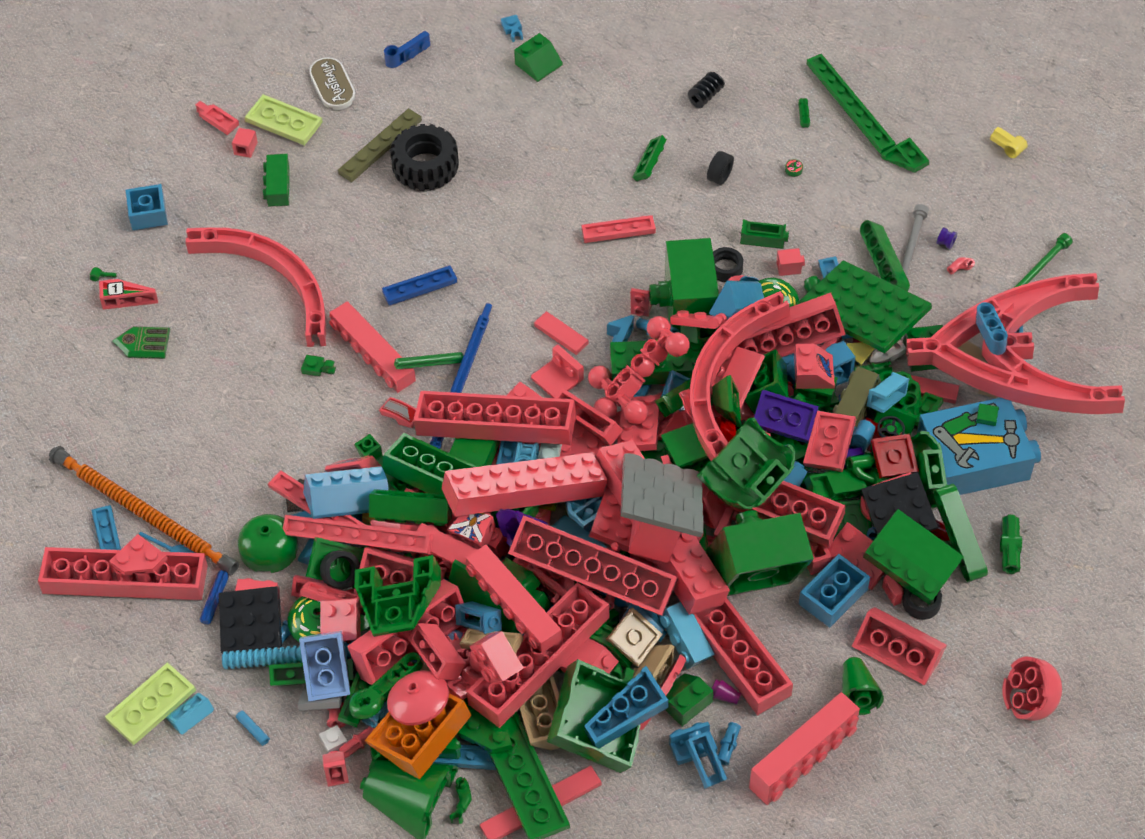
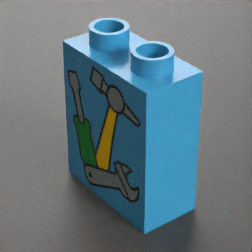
M996 398L920 415L917 434L920 431L930 432V435L938 443L940 442L947 485L953 483L960 495L1030 480L1034 464L1041 461V452L1037 441H1029L1025 434L1027 420L1022 409L1015 410L1010 400ZM979 403L999 407L996 426L976 423Z

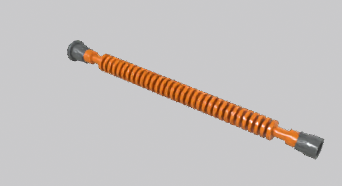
M57 446L51 449L49 453V461L51 463L76 471L78 478L194 553H204L205 557L211 558L212 562L218 565V568L222 571H226L228 575L231 576L237 571L239 567L238 561L226 554L214 552L211 550V544L88 465H79L77 460L65 451L64 447Z

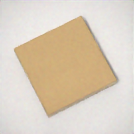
M632 607L614 628L607 640L635 666H639L663 634Z

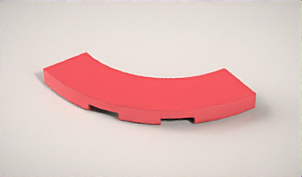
M681 654L670 667L660 685L665 696L673 686L676 675L680 674L686 662V658ZM650 719L641 723L640 730L645 728Z

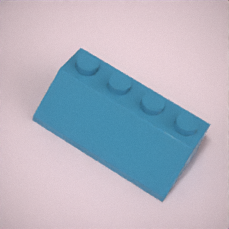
M727 280L709 314L716 316L719 313H723L728 320L743 308L764 298L761 283Z
M382 466L305 474L303 493L313 519L369 513V494L374 489L388 490V482Z

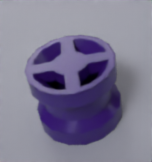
M943 227L936 243L938 245L943 244L946 248L951 249L958 233L950 232L947 228Z

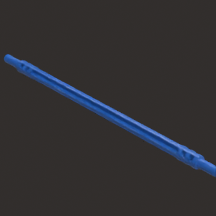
M490 303L485 304L482 315L478 317L450 392L462 393L489 322L488 317L492 309ZM432 437L430 445L440 449L445 437Z

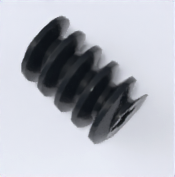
M708 72L688 91V98L693 106L703 108L712 97L724 88L725 82L719 74Z

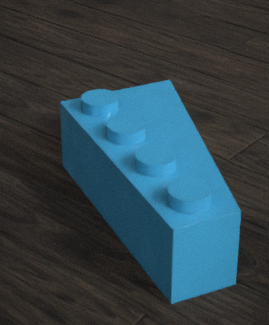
M647 666L635 678H632L627 683V686L620 693H617L584 726L585 733L594 747L598 749L668 708V699Z

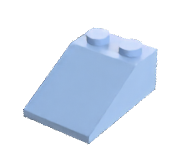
M342 631L300 637L299 642L308 701L350 695Z

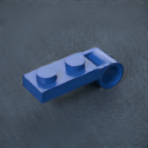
M423 31L399 48L395 45L385 47V65L389 68H396L430 47V34L427 31Z

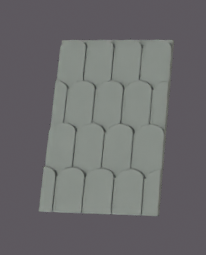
M624 454L622 464L621 517L633 519L628 553L668 563L681 532L702 537V481L697 477L698 471L681 469L674 464H662L655 459H643L636 454Z

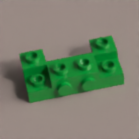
M872 465L871 468L861 469L867 474L871 472L877 473L875 465ZM844 468L843 472L829 470L822 474L809 475L804 481L808 491L833 501L858 497L861 500V489L871 486L869 482L858 478L847 468Z

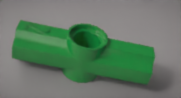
M1008 514L1002 517L1000 552H1002V571H1005L1007 574H1015L1020 572L1022 536H1020V521L1013 514Z

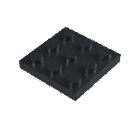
M918 472L861 489V494L876 536H878L897 509L928 531L938 529Z
M278 586L219 593L220 648L222 654L224 651L228 653L234 651L235 653L236 650H240V652L246 650L248 652L249 649L254 651L255 649L261 650L265 648L267 650L268 648L282 647L280 588Z

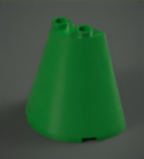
M373 759L369 766L370 772L367 778L364 777L362 779L360 789L363 790V799L416 839H426L432 827V812L444 788L451 787L458 772V767L453 764L433 763L424 775L418 779L406 773L391 761H377Z

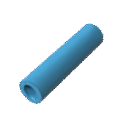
M243 710L237 713L236 719L262 746L266 745L270 738Z

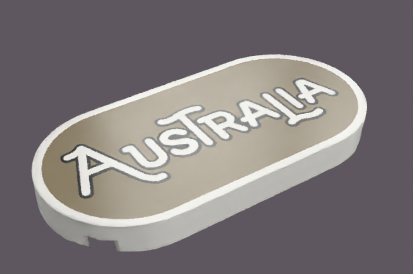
M327 57L316 60L310 66V78L322 104L327 108H333V110L348 108L352 101L355 100V90L342 63L337 59Z

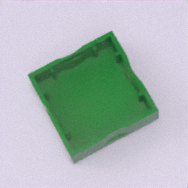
M579 659L568 665L547 742L619 773L631 768L639 741L640 725L599 749L592 745L585 733L584 727L617 693H620L627 686L629 681L613 677L604 670Z

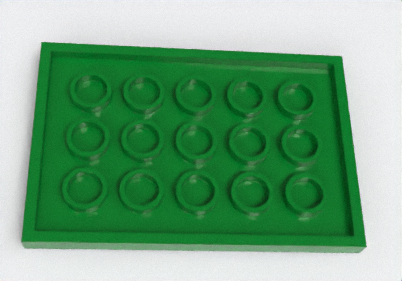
M844 260L796 303L798 305L831 293L836 303L845 334L884 354L932 309V303Z

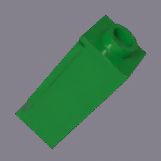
M743 219L740 244L783 249L784 242H788L789 231H786V224L751 222Z
M691 378L655 400L664 417L684 406L679 393L690 389Z

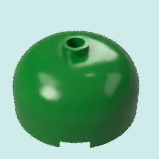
M262 514L253 517L242 527L238 536V550L242 562L249 569L255 572L270 571L271 573H276L287 568L295 560L299 545L298 538L285 534L283 530L285 518L276 514Z

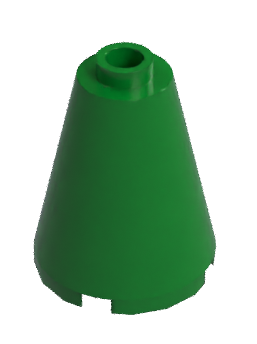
M858 657L848 658L843 663L842 693L860 708L859 715H867L871 713V709L875 707L876 709L880 708L884 701V695L863 660Z

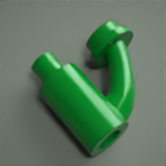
M865 454L846 458V468L852 471L858 478L869 482L871 486L881 482L878 473L871 472L867 474L861 470L871 468L873 464H876L874 456Z

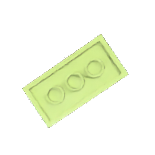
M264 94L245 116V122L304 146L323 123L322 117Z
M167 662L105 716L106 721L132 745H135L196 691V688Z

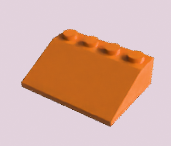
M449 693L446 706L432 720L420 725H404L397 722L388 712L366 738L365 742L400 769L420 779L471 717V713L464 700Z

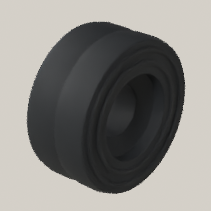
M718 151L708 167L707 179L718 185L724 184L732 171L734 157L726 152Z

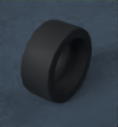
M722 247L713 251L714 263L726 259L737 264L735 268L730 270H723L715 265L718 281L726 282L732 276H741L744 259L738 250Z
M332 551L321 561V578L330 587L337 589L350 588L355 585V570L360 568V563L357 557L350 552ZM337 558H344L350 563L351 572L345 581H335L330 575V566Z
M905 588L902 604L910 616L925 620L934 617L938 613L942 603L941 590L935 596L934 604L925 608L915 605L910 600L913 593Z

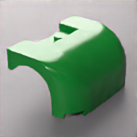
M754 417L748 418L737 430L736 435L712 461L708 462L698 473L697 477L718 498L728 505L738 509H752L764 503L795 467V450L790 444H781L770 437L760 427Z
M920 431L911 437L919 470L918 473L931 509L934 511L938 507L933 491L947 485L940 442L938 443L930 435V432ZM870 444L872 456H874L872 445ZM895 477L882 478L881 482Z

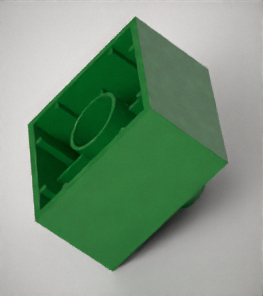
M711 238L666 241L664 281H658L657 285H649L651 305L659 304V307H667L669 323L670 317L681 310L689 311L690 314L705 312L706 315H710L709 312L719 296ZM671 325V327L679 329L681 333V325Z
M756 510L742 512L736 515L737 525L723 527L705 551L730 589L727 596L792 584L814 559L801 513L762 520V518H759Z

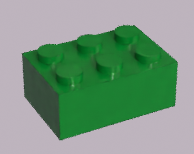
M776 349L764 354L763 362L745 398V402L754 414L762 390L788 397L787 365Z

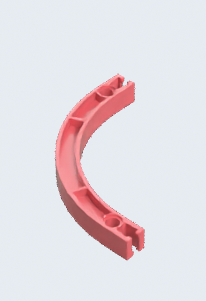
M215 227L187 228L188 238H186L188 254H236L260 261L281 273L295 287L305 306V337L307 347L314 346V342H312L313 334L319 337L321 346H326V314L322 293L314 275L296 254L268 237L245 230Z
M781 291L765 297L731 316L712 334L696 360L690 384L691 413L698 440L710 461L728 444L715 421L711 409L712 386L716 375L728 355L747 337L770 324L790 316L788 301L783 303L784 296Z

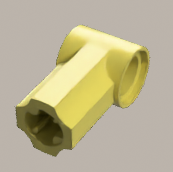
M999 127L993 131L990 140L1004 148L1006 155L1010 158H1016L1028 147L1027 141L1022 136L1014 137Z

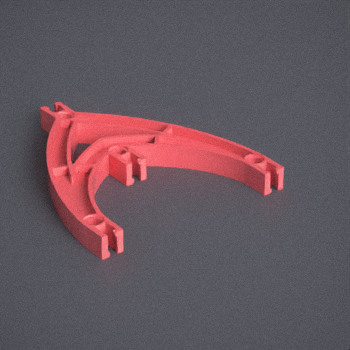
M1096 273L1071 274L1043 279L1009 289L982 301L994 306L1008 335L1006 351L1001 355L991 353L983 340L982 356L987 363L958 349L962 344L980 333L976 324V311L980 303L952 319L931 338H913L906 341L908 366L933 365L974 388L1013 402L1054 411L1081 414L1123 413L1125 398L1122 396V385L1100 387L1081 385L1049 375L1027 363L1025 360L1033 359L1034 353L1032 332L1015 333L1032 317L1051 307L1070 301L1097 300L1099 283H1096Z

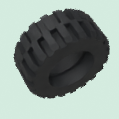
M425 124L410 126V129H404L401 134H398L391 144L392 171L395 174V178L401 181V184L404 186L408 185L410 189H419V191L429 189L431 191L435 190L436 187L441 188L444 186V183L448 184L455 177L459 168L456 140L452 137L451 133L445 131L440 126L438 128L433 124L429 126ZM425 153L437 156L429 161H416L412 159L419 154Z

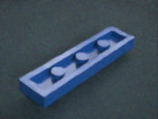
M451 265L383 287L382 293L390 306L457 283V277Z

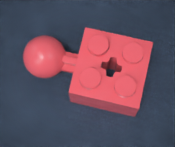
M502 631L489 633L469 646L472 650L469 656L471 668L478 673H482L483 677L490 681V683L503 682L523 669L521 662Z

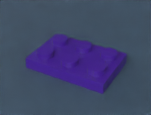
M762 390L754 418L764 431L808 444L819 406Z

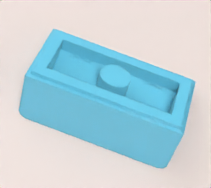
M197 693L170 713L166 719L180 734H184L212 713L214 708L208 698L201 693Z

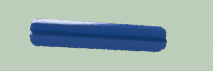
M220 570L217 573L200 617L203 624L209 625L213 619L219 603V593L224 591L229 578L226 571Z

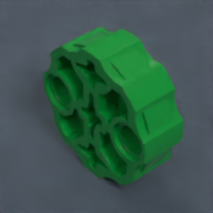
M893 371L881 372L879 375L881 382L891 376ZM904 371L894 372L909 378L906 396L894 404L893 407L917 415L920 411L919 406L921 402L919 383L914 381L911 375ZM868 407L867 413L875 419L878 411Z

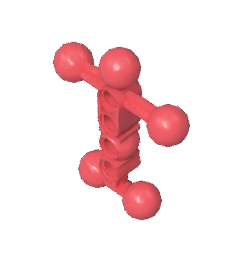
M656 316L649 320L647 332L653 339L648 340L644 344L643 349L641 348L642 354L633 357L631 367L627 365L613 381H611L612 375L610 370L604 366H595L590 370L588 374L590 385L599 390L604 389L606 397L598 399L593 408L612 419L617 413V406L624 408V417L629 423L636 425L646 420L648 409L645 403L639 400L632 401L631 398L641 388L643 382L646 381L643 378L653 373L655 364L659 366V363L666 359L668 353L675 357L683 356L687 353L690 345L686 335L679 332H671V325L666 318Z

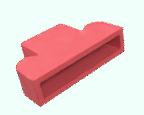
M564 388L554 397L558 399H574L576 409L575 422L606 445H612L623 432L614 420Z

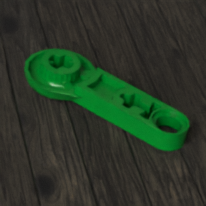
M415 652L406 654L372 686L357 691L349 702V710L352 716L357 719H368L376 715L381 710L384 702L387 701L392 687L404 676L422 669L423 662L420 656ZM411 660H417L415 665L407 666Z

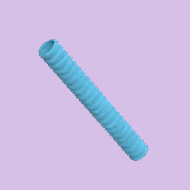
M350 641V643L344 642L346 660L352 659L347 646L353 641ZM300 645L298 648L297 646L292 648L290 646L286 648L280 647V649L274 647L273 650L271 648L267 650L262 648L261 651L259 649L254 651L249 649L248 652L246 650H242V652L236 650L235 653L234 651L229 653L224 651L222 654V666L225 670L229 667L231 669H235V667L240 669L241 666L243 668L248 666L252 668L254 665L256 667H260V665L265 667L267 664L303 663Z

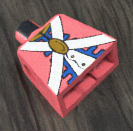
M491 512L458 516L448 528V531L455 539L467 542L473 548L480 549L484 545L488 546L496 524L493 516L490 515Z

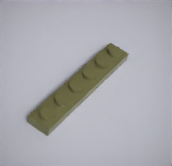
M408 108L338 169L339 175L352 183L391 149V144L398 134H401L404 129H410V126H417L422 121V116Z

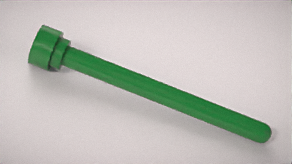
M1062 233L1057 238L1056 245L1015 287L1028 284L1061 249H1067L1073 243L1071 236L1067 233Z

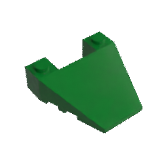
M434 555L414 559L413 581L383 586V579L375 566L355 570V589L374 637L413 630L441 586V568Z

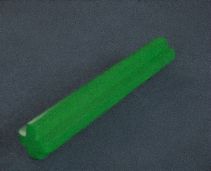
M462 352L396 358L394 366L396 369L457 364L462 362L464 355Z

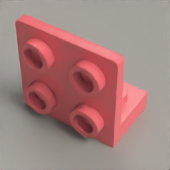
M558 344L552 348V360L531 375V379L552 398L562 388L569 391L584 380V366Z

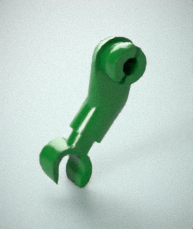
M459 777L455 782L459 802L456 806V811L450 815L451 823H453L455 818H459V824L463 823L462 814L466 812L472 801L469 783L465 777Z

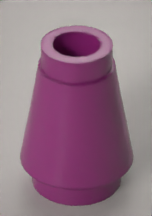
M716 679L712 686L713 699L737 705L742 693L723 680L719 681Z

